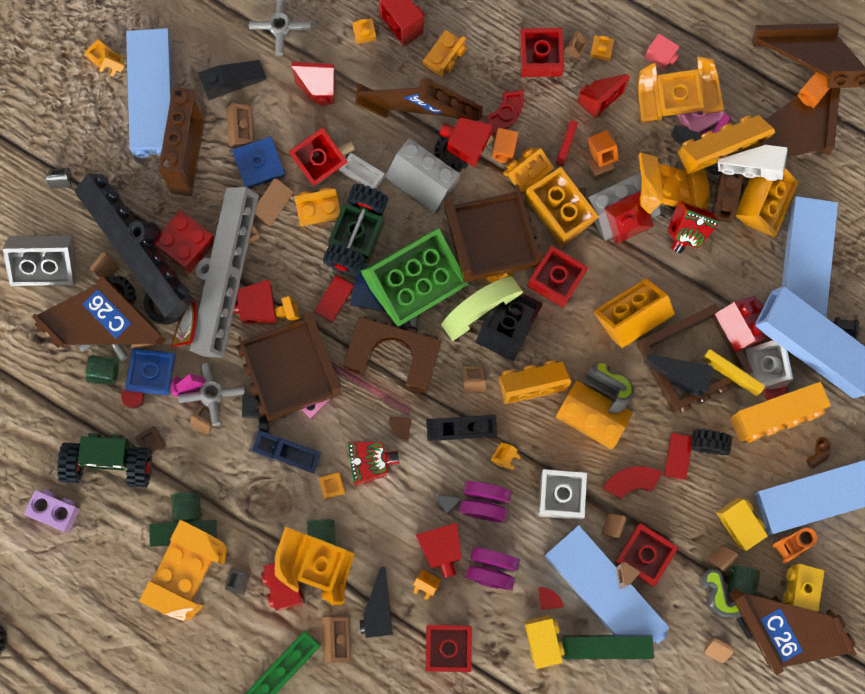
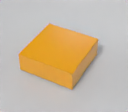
M97 39L84 54L100 68L101 52L104 48L112 50L100 39Z
M340 472L319 478L325 500L346 494Z

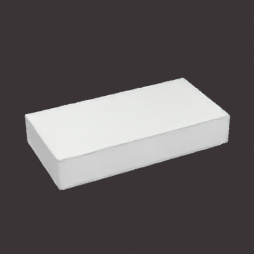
M351 152L346 158L348 163L339 168V171L359 184L368 185L372 189H377L386 175Z

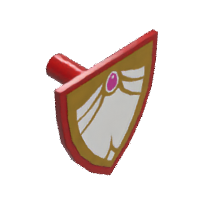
M195 300L181 315L173 337L172 348L193 342L198 316Z

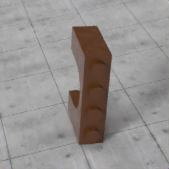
M358 317L344 361V370L365 376L373 350L383 342L398 341L408 347L413 357L406 381V388L427 394L441 348V341L438 340V337L432 334L423 336L417 334L418 331L411 328L402 330L390 322L378 323L373 317Z

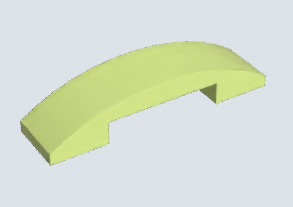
M512 276L495 281L459 304L445 318L441 325L451 340L454 341L470 330L469 324L501 302H504L506 305L521 295L523 291Z

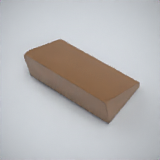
M231 103L226 108L229 147L253 143L251 105Z
M274 178L258 201L254 217L271 227L294 192Z
M349 616L323 617V662H351Z

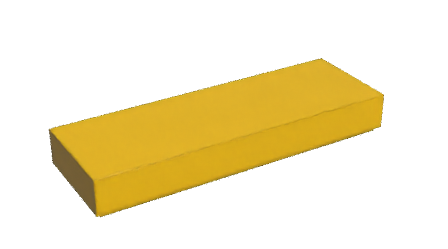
M711 349L701 359L755 396H758L765 388L764 384Z

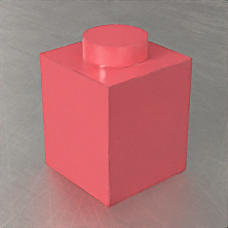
M658 33L648 48L645 58L666 71L669 65L673 66L679 57L677 51L680 46Z

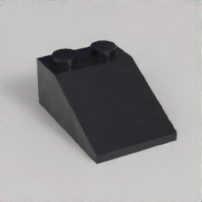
M523 293L506 305L504 302H501L491 309L475 343L514 362L543 303Z

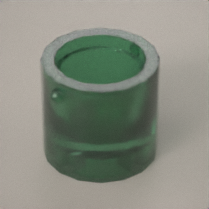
M90 355L86 366L87 383L115 385L119 372L118 358Z
M182 492L171 495V519L173 522H179L180 520L189 522L202 519L200 492Z
M335 520L306 521L307 535L336 546Z
M731 566L727 593L738 589L741 592L757 596L759 578L761 576L760 570L742 566Z

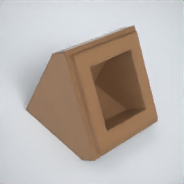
M576 30L563 52L576 59H580L588 41L579 30Z
M626 562L616 567L619 588L624 589L629 586L640 574L638 570Z

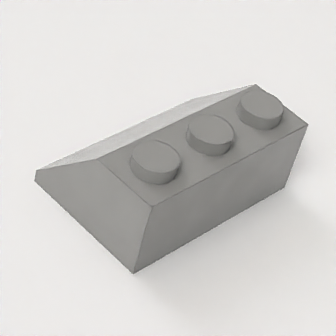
M409 138L396 154L384 178L435 214L444 203V200L448 198L459 184L460 173Z
M641 172L588 197V203L599 216L594 222L604 241L613 238L604 208L642 189ZM659 206L650 214L651 219L661 214Z
M73 235L8 236L3 247L10 286L74 285L76 253Z

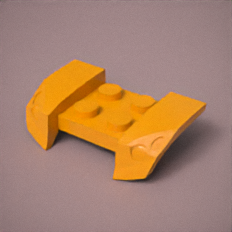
M697 56L696 70L657 75L656 64L653 63L639 71L637 77V97L641 123L662 120L663 116L703 111V114L724 111L718 71L712 59Z
M640 152L639 162L642 189L639 201L645 211L651 214L661 203L676 207L679 200L708 210L710 188L706 170L701 169L688 175L686 170L660 164L656 156Z
M180 520L170 539L171 543L152 581L148 582L139 602L165 615L185 621L192 619L204 606L193 601L212 561L222 565L225 564L227 547L222 541Z
M285 527L275 554V576L297 593L299 590L298 581L322 589L321 598L330 602L331 605H343L345 602L346 581L355 554Z

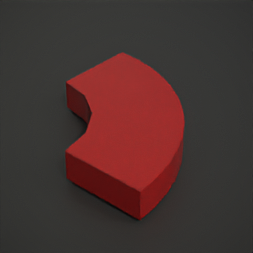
M523 90L503 93L500 107L494 113L486 115L487 124L493 126V136L497 135L498 128L508 130L519 118L524 102Z
M630 467L612 476L602 489L619 499H623L628 492L637 489L652 492L662 472L650 467Z

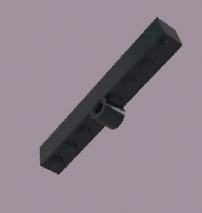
M88 173L74 192L164 317H180L194 299L190 295L189 289L177 277V273L168 265L164 255L154 245L159 236L158 226L154 222L136 221L131 214V210L120 199V195L108 183V179L103 174Z

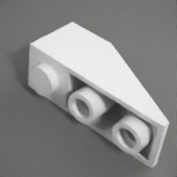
M763 145L718 159V171L727 175L736 173L743 174L749 178L758 176L765 177V179L771 181L783 180L787 160V147Z

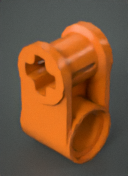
M802 528L774 542L772 547L778 550L783 558L782 563L785 564L815 545L817 535L811 528ZM802 532L807 533L809 536L807 544L802 543L800 540Z

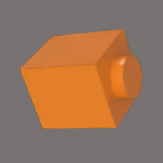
M815 72L797 96L802 103L814 109L830 88L827 87L829 79Z
M498 128L492 158L500 163L513 161L519 132Z
M607 130L588 137L590 155L599 168L619 161L617 144Z

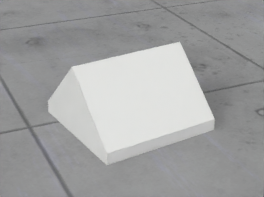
M774 340L746 349L748 363L753 370L751 376L764 384L765 388L763 390L787 387L793 380L788 352Z

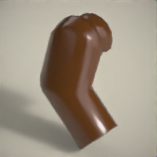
M819 437L816 440L815 454L806 460L811 469L829 458L830 443L827 438Z

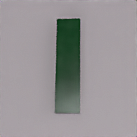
M564 635L562 637L565 653L564 659H654L655 657L653 635Z

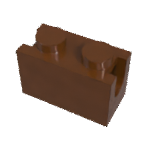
M721 173L718 178L711 212L714 213L719 221L731 223L735 218L743 176L738 175L737 178L727 177V174ZM720 211H728V214H721Z

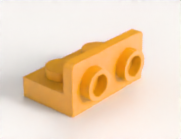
M445 30L424 58L423 65L444 77L447 72L450 73L456 64L454 61L457 57H462L467 49L466 37L458 38Z
M530 147L526 149L520 159L506 165L507 169L502 172L504 176L510 178L514 186L519 185L520 192H525L529 187L555 169L541 148Z
M327 187L320 189L319 192L311 193L305 191L299 193L298 196H294L300 226L337 220L340 207L336 189Z

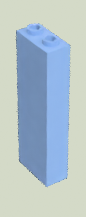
M168 28L126 31L129 147L133 156L145 158L154 154L161 156L173 88L171 35Z
M796 196L790 205L782 287H786L823 316L827 317L838 202Z
M783 286L771 291L755 326L850 397L865 396V346Z
M865 460L754 493L767 535L864 508Z
M579 525L544 556L613 635H653V642L656 641L657 643L661 642L668 635L666 631L669 629V626L631 584L624 589L619 588L615 565Z

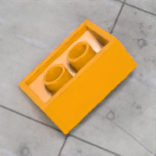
M562 167L556 169L526 190V202L560 247L580 235L599 217Z
M786 168L783 180L771 181L765 179V177L758 176L750 178L737 207L736 217L748 227L772 237H777L799 182Z
M647 278L593 311L610 338L621 348L631 344L637 338L675 315L668 295Z
M556 360L545 362L544 366L537 368L536 365L526 366L523 368V371L519 372L507 370L502 372L498 379L504 405L567 391L571 384L563 362L557 363Z
M576 380L555 418L612 450L624 432L633 412L626 408L621 413L614 414L608 412L612 400Z

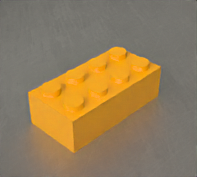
M818 382L740 410L730 420L739 442L746 440L747 443H751L765 436L764 433L770 436L785 429V426L789 429L800 425V423L806 421L805 418L807 421L817 419L821 415L826 414L825 410L831 405L822 383Z

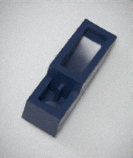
M260 430L255 431L248 452L313 474L321 456V453Z

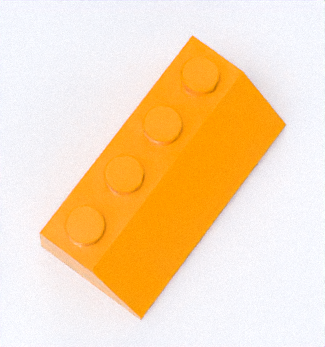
M751 115L740 119V123L736 125L729 123L722 126L719 132L713 133V131L703 134L701 136L702 139L697 141L690 139L682 143L683 147L678 151V155L689 175L718 163V159L764 144L775 133L774 128L760 115L753 118Z

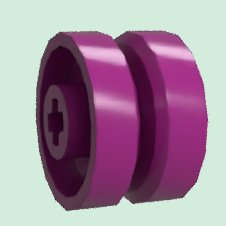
M465 481L463 494L474 500L461 501L459 513L476 519L506 523L508 510L496 504H509L512 491L489 483Z
M473 547L470 559L483 566H469L465 578L482 586L513 591L515 578L503 573V571H518L520 559L500 552Z

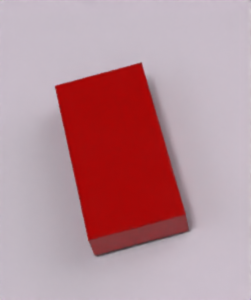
M571 120L569 122L556 161L559 166L564 167L577 129L578 122Z
M335 275L316 306L314 313L333 323L354 289V285Z
M676 433L670 434L664 470L665 477L686 480L691 454V436Z

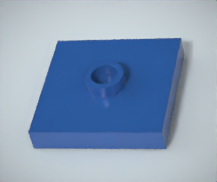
M272 137L232 150L244 186L248 189L273 181L274 178L285 177Z
M132 348L125 390L169 395L176 354Z

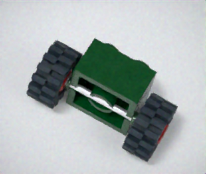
M353 185L347 199L348 204L343 203L328 240L329 246L323 258L324 264L347 275H359L364 261L370 262L384 227V217L381 216L389 200L387 195L377 191L375 188H370L368 185Z
M88 433V437L81 436L80 443L63 442L60 446L59 459L57 460V477H59L58 480L60 482L79 483L81 476H83L84 467L88 469L126 471L128 486L147 488L152 472L151 448L134 447L122 435H110V438L101 437V434Z

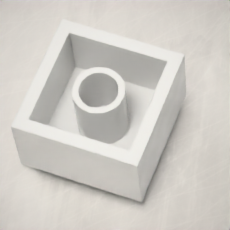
M543 469L540 474L538 516L582 520L585 517L587 473Z

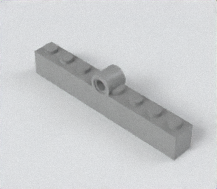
M247 187L226 188L211 258L200 260L196 266V275L205 280L190 351L203 357H224L259 197L257 193Z

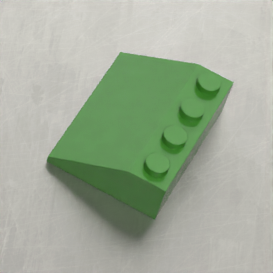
M439 228L428 231L360 271L372 293L397 326L404 324L469 285L468 282H463L460 267Z

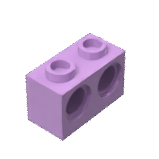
M43 489L42 493L35 490L24 515L63 532L70 533L80 511L79 508L74 507L76 502L64 497L62 501L55 499L56 494ZM46 500L47 508L44 511H40V502ZM66 508L68 511L67 517L60 520L59 512Z

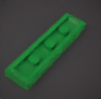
M304 630L245 694H277L321 645Z

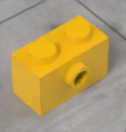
M735 498L719 509L716 514L738 548L747 551L768 535L764 531L766 529L764 523L753 514L754 508L751 503L742 498Z
M802 564L791 565L786 575L788 584L787 590L783 595V603L818 612L825 570Z
M550 615L525 620L524 626L535 668L539 669L563 663L561 656L565 655L562 642L557 641L556 634L560 633L557 620L553 621Z

